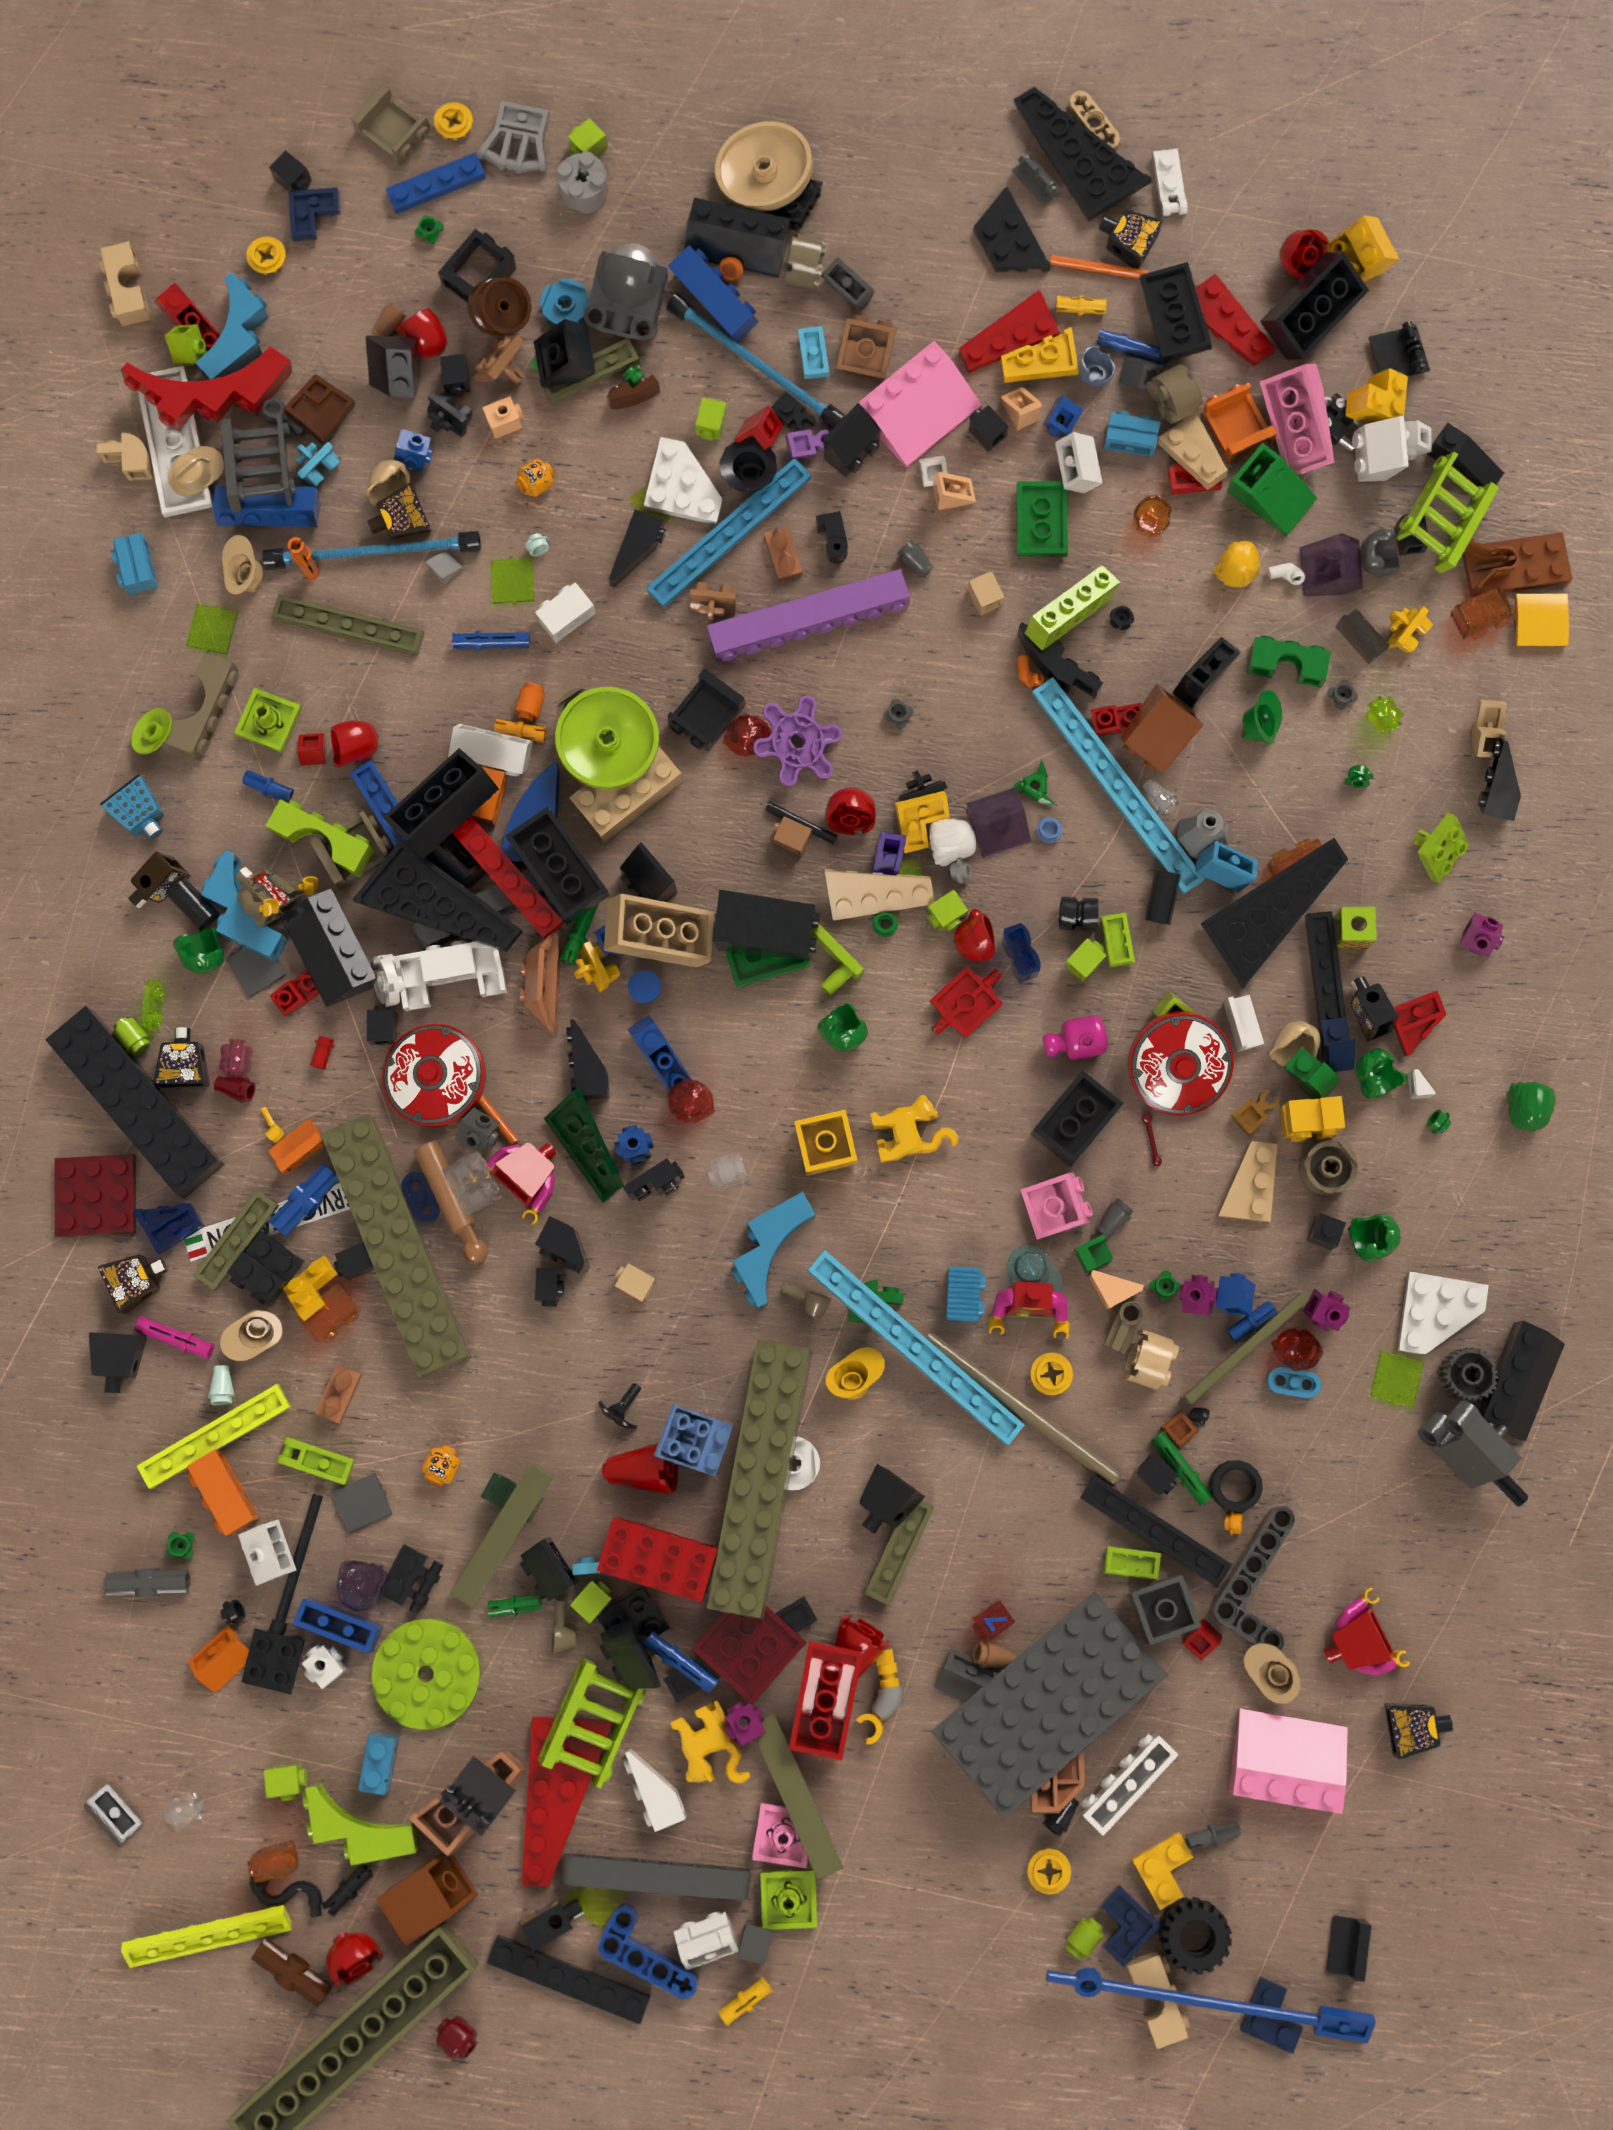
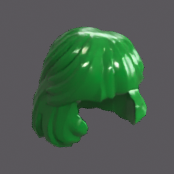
M207 928L190 936L187 934L180 935L173 941L174 949L182 964L193 973H209L220 967L224 962V952L219 946V936L216 928Z
M845 1003L843 1006H838L832 1010L829 1015L820 1020L817 1026L820 1035L834 1049L843 1052L860 1046L868 1035L866 1022L859 1019L856 1009L850 1003Z
M1380 1048L1364 1053L1356 1063V1076L1361 1091L1367 1099L1383 1096L1385 1093L1401 1086L1407 1080V1074L1393 1067L1395 1060L1393 1056Z
M1519 1082L1510 1085V1090L1506 1091V1096L1509 1103L1511 1124L1527 1132H1534L1546 1127L1550 1122L1556 1104L1554 1090L1539 1082Z
M1387 1214L1357 1217L1351 1220V1225L1347 1228L1350 1239L1353 1241L1352 1245L1355 1252L1363 1261L1368 1263L1390 1255L1401 1242L1399 1225Z

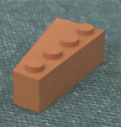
M509 1750L501 1751L484 1763L512 1788L528 1770ZM441 1795L428 1803L420 1811L414 1813L409 1819L447 1856L456 1854L475 1831L440 1802L443 1797Z

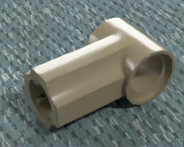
M1129 1301L1120 1305L1104 1342L1105 1346L1125 1355L1136 1328L1143 1318V1309L1140 1304ZM1127 1306H1133L1137 1310V1317L1133 1321H1128L1123 1315L1124 1309Z

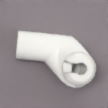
M1292 563L1267 568L1270 580L1283 577L1293 585H1300L1305 580L1304 572Z

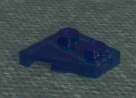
M191 1203L177 1204L172 1207L158 1206L154 1209L145 1210L140 1208L133 1211L158 1254H162L205 1227Z

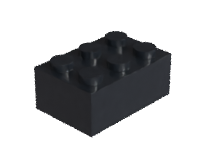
M1082 1070L1033 1129L1031 1135L1072 1167L1124 1103Z

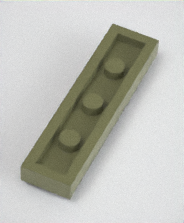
M629 338L594 353L595 372L581 382L543 388L550 404L639 364V357Z
M256 1190L193 1276L216 1291L227 1277V1271L242 1251H246L280 1205L259 1190Z
M921 1501L898 1527L894 1528L864 1594L889 1606L934 1506Z

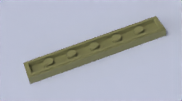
M278 594L271 617L274 621L418 656L425 634L420 629Z
M1304 1292L1298 1293L1275 1316L1263 1324L1258 1331L1254 1332L1181 1398L1186 1404L1195 1403L1302 1308L1310 1298Z
M531 1462L452 1589L451 1595L472 1608L474 1607L555 1475Z
M772 1714L761 1722L766 1733L756 1738V1741L817 1879L821 1880L844 1869L794 1755L789 1750V1744L775 1714Z

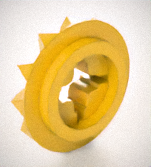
M451 102L444 104L435 113V128L437 133L441 134L445 140L452 138L456 141L459 137L465 138L466 133L472 131L473 117L471 111L461 103ZM455 118H457L459 125L454 124L453 127L450 128L449 120L454 121Z
M269 236L254 240L249 245L246 253L249 266L256 273H263L266 276L271 272L277 273V269L284 267V261L287 258L283 244L276 238ZM270 252L273 260L266 259L263 261L261 254L267 255Z
M1046 1353L1039 1356L1031 1367V1380L1035 1388L1045 1395L1063 1393L1069 1388L1073 1379V1369L1070 1362L1058 1353ZM1048 1363H1050L1053 1370L1063 1371V1373L1055 1376V1386H1053L1050 1378H1041L1040 1376L1048 1372Z
M1047 1848L1037 1851L1029 1860L1027 1874L1030 1883L1036 1890L1044 1894H1056L1068 1885L1071 1878V1866L1064 1854L1058 1850ZM1048 1859H1050L1052 1868L1061 1870L1052 1873L1050 1883H1048L1045 1873L1037 1872V1870L1046 1868Z

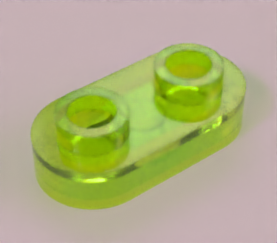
M148 979L145 984L141 1014V1026L145 1031H155L157 1026L162 1024L160 1004L165 999L166 990L165 986L161 985L160 980Z

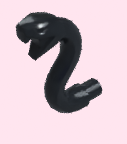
M259 1873L250 1874L251 1890L265 1906H281L287 1903L296 1893L305 1892L308 1897L311 1917L322 1916L321 1904L323 1900L321 1891L313 1883L304 1880L296 1881L287 1886L279 1895L272 1896L266 1891L271 1876L265 1880H259L257 1877Z

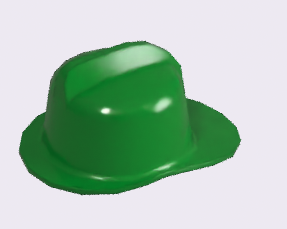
M1270 690L1262 692L1256 705L1243 714V730L1241 734L1243 739H1250L1254 742L1264 741L1267 744L1274 742L1282 722L1281 703L1274 692Z

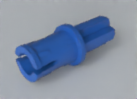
M247 770L242 779L243 784L262 792V795L265 797L269 795L287 803L292 799L294 789L275 782L272 777L268 779Z
M1266 1301L1252 1311V1315H1245L1244 1318L1230 1328H1227L1226 1331L1232 1340L1237 1343L1253 1330L1258 1331V1327L1275 1316L1277 1310L1270 1301Z

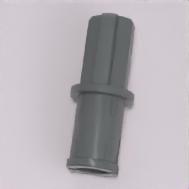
M1237 1821L1216 1827L1208 1825V1828L1201 1831L1185 1834L1186 1843L1190 1852L1212 1845L1218 1847L1219 1842L1239 1837L1241 1829Z

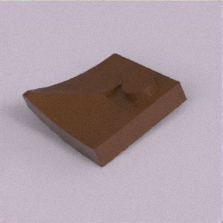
M314 374L284 407L285 414L310 432L322 445H325L331 440L342 421L356 405L351 397L317 374Z

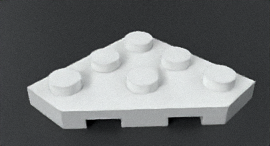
M660 437L643 505L644 510L717 526L722 506V497L685 442Z
M1407 1272L1397 1351L1426 1355L1485 1312L1489 1285Z

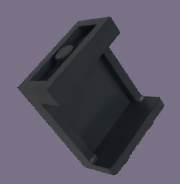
M704 668L698 676V683L674 713L670 712L667 715L671 730L678 735L682 733L690 738L689 742L699 750L703 748L709 752L746 705L745 698Z

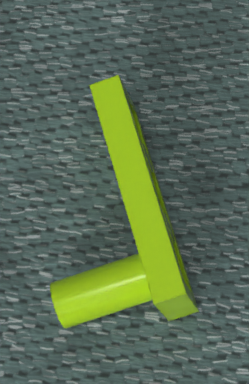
M820 924L819 928H814L813 938H817V943L840 965L820 984L822 990L831 996L850 977L857 981L864 974V968Z

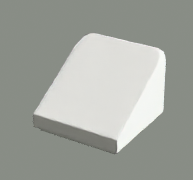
M944 456L919 460L924 487L933 486L934 473H947Z
M1418 1069L1411 1071L1407 1075L1411 1099L1431 1098L1436 1095L1433 1088Z

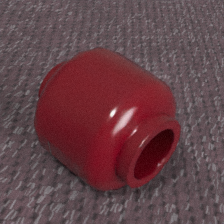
M460 2016L454 2017L451 2020L446 2018L437 2027L436 2031L439 2034L436 2038V2045L452 2060L466 2059L477 2046L476 2030Z

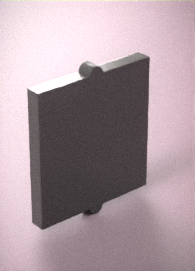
M242 946V950L226 959L249 997L264 988L269 989L272 983L286 975L277 960L274 962Z
M376 1473L332 1492L339 1509L337 1514L341 1515L348 1533L392 1514L385 1497L386 1491L382 1490Z

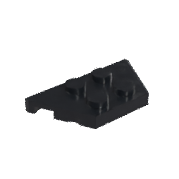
M1008 187L1004 188L974 225L973 230L995 272H1008L1010 270L1027 272V269H1042V272L1049 271L1050 264L1010 190Z

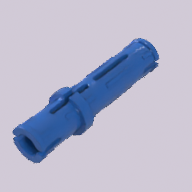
M1101 328L1096 344L1116 349L1117 353L1120 354L1126 352L1165 366L1168 365V362L1163 363L1159 347L1127 337L1128 334L1125 333L1119 335Z
M481 630L475 631V633H453L452 644L453 649H476V651H482V648H530L529 632L481 633Z
M655 1631L645 1641L643 1646L662 1658V1662L665 1665L670 1664L706 1691L707 1694H710L717 1685L719 1679H716L680 1652L676 1644L672 1646L656 1634Z

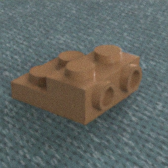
M853 315V319L847 318L836 369L885 379L896 329L891 328L892 323L878 320L877 324L867 322V317Z

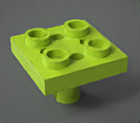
M254 688L234 734L283 754L303 708L297 703ZM282 723L284 724L283 728H277L278 725L281 727Z
M1451 813L1445 815L1431 834L1420 829L1413 839V843L1421 847L1417 853L1430 879L1437 883H1440L1444 876L1450 873L1454 863L1466 852L1469 845L1457 816Z
M813 1869L760 1872L763 1928L769 1930L818 1928L816 1877ZM786 1881L792 1882V1884H790V1883H787V1884H786V1886L789 1887V1888H786L785 1885H784ZM773 1896H777V1897H778V1903H777V1899H776V1898L773 1899V1902H772L771 1898H772Z

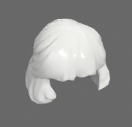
M943 819L930 824L929 839L935 864L945 867L957 861L958 858L963 860L974 854L976 850V835L968 822L956 819Z

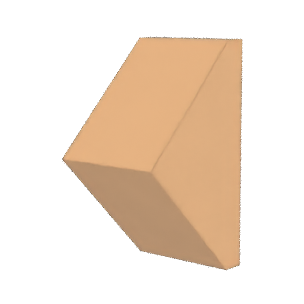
M1023 387L1000 397L1016 431L1039 421L1042 408L1041 401Z
M943 472L934 473L933 491L938 511L976 502L971 478Z
M1092 1270L1089 1274V1279L1106 1310L1141 1292L1144 1285Z

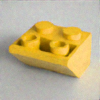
M1363 215L1330 241L1329 245L1327 244L1328 253L1338 251L1345 253L1363 282L1381 275L1400 260L1377 217Z

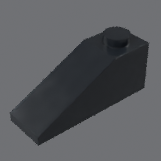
M1448 422L1433 442L1432 452L1427 453L1437 460L1439 457H1445L1455 451L1458 456L1452 467L1477 487H1483L1491 482L1497 485L1504 475V472L1467 434Z
M636 509L634 510L609 577L610 586L616 587L655 551L658 543H663L667 529H664L663 519Z
M1221 636L1184 674L1172 694L1192 709L1239 656L1241 651Z

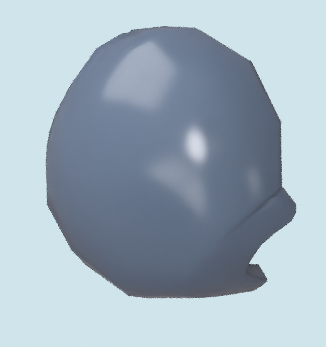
M1099 346L1087 347L1079 358L1078 374L1086 384L1102 387L1107 385L1113 378L1115 365L1109 353H1102Z

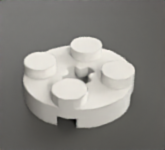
M388 954L373 957L371 967L377 974L374 984L376 995L381 1004H386L385 1007L397 1005L400 1003L399 992L404 991V982L402 977L396 974L394 956Z
M797 1437L794 1452L796 1460H801V1465L797 1466V1471H791L788 1490H800L807 1487L814 1481L820 1469V1458L817 1450L810 1442L801 1437Z

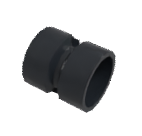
M1061 896L1059 929L1075 930L1076 927H1079L1081 931L1096 932L1099 911L1098 898H1083L1081 901H1078L1076 897Z

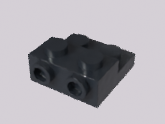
M668 1158L624 1185L623 1188L632 1201L637 1199L639 1202L651 1194L650 1190L652 1188H655L659 1195L663 1193L666 1196L672 1194L679 1189L678 1184L682 1182L681 1180L685 1176L676 1161L670 1163Z
M260 1230L246 1251L240 1253L227 1271V1274L232 1276L229 1281L238 1288L243 1289L246 1286L253 1291L250 1296L263 1305L266 1301L274 1304L283 1292V1288L293 1278L304 1260Z

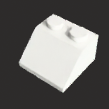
M1404 416L1365 424L1353 432L1352 445L1355 448L1356 455L1354 468L1358 476V482L1386 481L1409 466Z

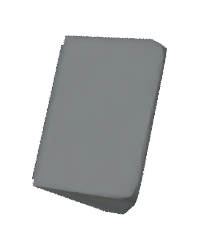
M446 550L426 562L427 568L444 585L463 569Z

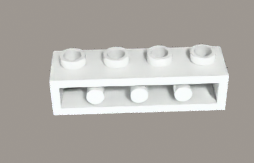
M1156 1732L1152 1735L1147 1733L1137 1744L1140 1748L1133 1755L1128 1753L1120 1761L1119 1766L1121 1768L1114 1775L1110 1773L1100 1783L1102 1788L1095 1796L1091 1793L1082 1802L1081 1806L1083 1809L1080 1813L1103 1836L1178 1756Z

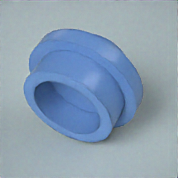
M1044 818L1037 826V836L1045 843H1054L1061 837L1062 826L1054 818Z

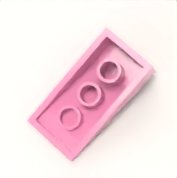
M1304 364L1260 381L1270 421L1277 432L1276 442L1280 456L1299 476L1335 463L1324 390L1317 364Z

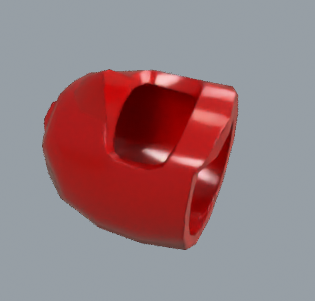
M430 308L416 313L395 328L401 337L416 338L417 358L429 359L435 356L439 357L446 350L448 342L444 326Z
M354 720L340 722L331 726L330 736L334 754V767H343L362 760L364 764L370 761L371 756L378 749L379 738L375 727L371 723Z

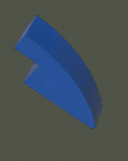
M558 763L550 764L524 792L512 813L505 835L546 807L550 808L556 818L558 817L560 782ZM504 836L502 851L517 868H524L523 862Z

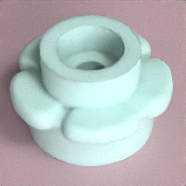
M539 533L533 534L527 539L525 548L532 556H540L549 550V539L547 536H542Z

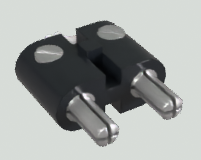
M1335 393L1331 398L1325 397V401H1328L1326 410L1331 443L1335 446L1339 442L1351 452L1354 450L1352 441L1344 434L1352 423L1358 428L1365 424L1346 416L1347 400L1338 393Z

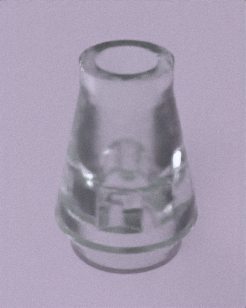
M1154 778L1149 779L1142 787L1156 812L1161 813L1163 816L1170 814L1179 804L1176 800L1177 796L1159 784Z

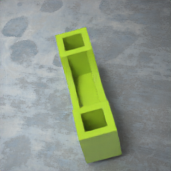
M281 799L279 800L265 825L272 833L293 844L307 835H321L328 838L332 845V861L338 867L360 878L375 852L369 845L370 841L359 834H356L355 837L347 834L348 830L337 823H334L332 826L324 822L326 818L314 811L311 814L302 811L304 807L293 800H290L289 803Z

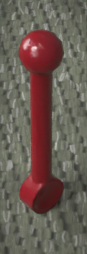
M1145 1113L1142 1116V1122L1147 1127L1153 1154L1152 1164L1160 1166L1162 1159L1158 1157L1151 1126L1153 1117L1150 1113Z

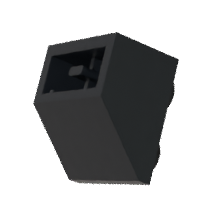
M549 1216L535 1243L540 1248L539 1253L554 1262L558 1258L564 1260L562 1265L576 1273H580L581 1269L588 1272L590 1267L579 1233L573 1227Z

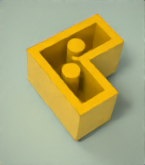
M1389 368L1368 377V384L1348 392L1346 416L1363 424L1404 416L1408 376Z

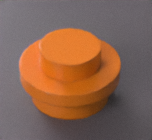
M728 257L721 261L718 270L724 275L722 280L727 283L737 282L743 275L742 263L734 257Z

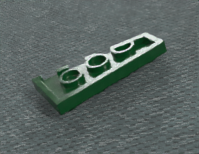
M575 1089L544 1120L604 1203L619 1192L624 1185L581 1089Z

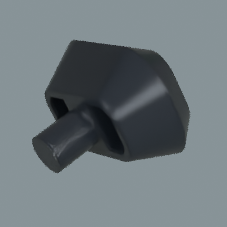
M1194 1407L1188 1416L1193 1421L1199 1422L1200 1426H1204L1205 1422L1209 1419L1210 1410Z

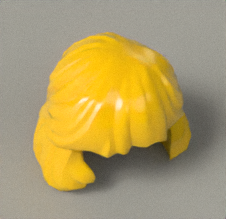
M1250 541L1232 542L1228 545L1227 549L1222 553L1221 562L1214 566L1213 570L1216 577L1226 586L1247 587L1256 579L1261 569L1260 556L1256 546Z

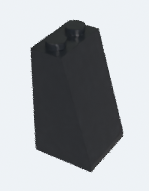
M719 889L713 942L718 951L810 960L811 953H816L817 938H813L814 928H819L820 913L816 912L814 904Z

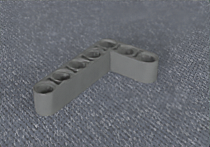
M1275 1506L1268 1511L1210 1606V1613L1215 1620L1253 1645L1264 1643L1265 1636L1273 1633L1276 1637L1274 1646L1281 1651L1285 1644L1283 1635L1277 1629L1243 1608L1295 1523V1515L1290 1508ZM1279 1511H1283L1287 1516V1521L1283 1526H1278L1275 1522V1515ZM1265 1534H1269L1273 1539L1272 1546L1268 1549H1264L1261 1545V1537ZM1250 1557H1255L1259 1562L1258 1568L1253 1572H1250L1246 1566L1247 1560ZM1236 1580H1241L1244 1583V1591L1239 1595H1236L1232 1590V1585ZM1222 1603H1227L1230 1606V1613L1225 1618H1221L1218 1614V1607ZM1246 1618H1250L1253 1622V1628L1248 1633H1244L1241 1629V1623Z

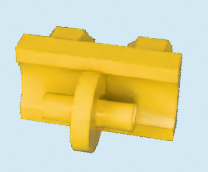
M1422 606L1420 609L1413 608L1410 611L1407 608H1403L1401 612L1393 610L1389 614V619L1392 622L1389 629L1394 633L1385 644L1390 648L1398 647L1405 653L1413 652L1419 642L1412 636V633L1416 631L1419 635H1424L1433 626L1426 616L1429 610L1425 606Z
M591 941L584 943V948L579 951L581 959L576 961L579 969L574 972V976L576 979L584 977L587 984L594 981L600 993L607 990L610 983L618 979L620 972L614 963L604 967L600 960L607 958L608 955L604 956L599 943L592 945Z

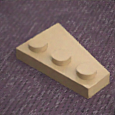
M1197 412L1158 437V445L1207 490L1227 477V469Z
M1255 1141L1249 1143L1217 1217L1271 1222L1278 1144Z

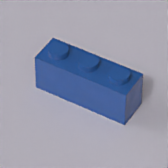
M311 1597L302 1599L293 1622L295 1626L366 1653H371L375 1650L384 1627L382 1624Z

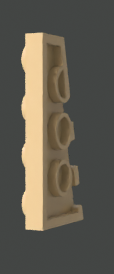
M825 869L833 921L926 906L934 903L931 878L928 876L883 875V873L874 872L869 874L857 873V871L846 870V872Z

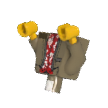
M244 867L235 876L242 884L236 896L237 900L241 904L243 912L249 914L260 928L291 910L303 892L305 895L310 896L314 893V890L319 888L317 877H305L302 880L303 883L301 881L289 882L267 869L254 875L247 867Z

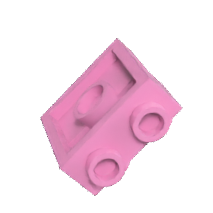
M1067 1173L1021 1189L1037 1240L1091 1223L1089 1217L1093 1216L1092 1209L1088 1201H1083L1081 1192L1084 1191V1185L1079 1176L1075 1177L1074 1173Z

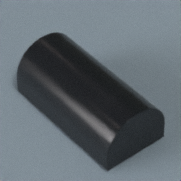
M1155 869L1144 920L1171 925L1181 874Z
M185 877L177 879L166 890V895L199 931L206 929L220 916L215 908Z

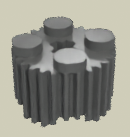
M1473 1347L1457 1349L1454 1352H1450V1355L1445 1356L1446 1359L1441 1361L1443 1365L1439 1366L1440 1369L1437 1372L1440 1385L1444 1386L1442 1389L1447 1390L1446 1394H1451V1398H1456L1457 1401L1472 1402L1489 1397L1488 1394H1492V1390L1496 1389L1495 1385L1497 1382L1495 1379H1498V1376H1496L1498 1370H1495L1497 1366L1494 1364L1496 1360L1491 1359L1492 1355H1487V1351L1480 1352V1349ZM1465 1370H1471L1469 1376L1472 1380L1466 1379Z

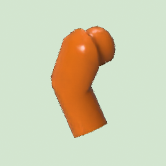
M1027 655L1018 656V679L1030 689H1036L1044 684L1043 675H1038V673L1030 670V657Z

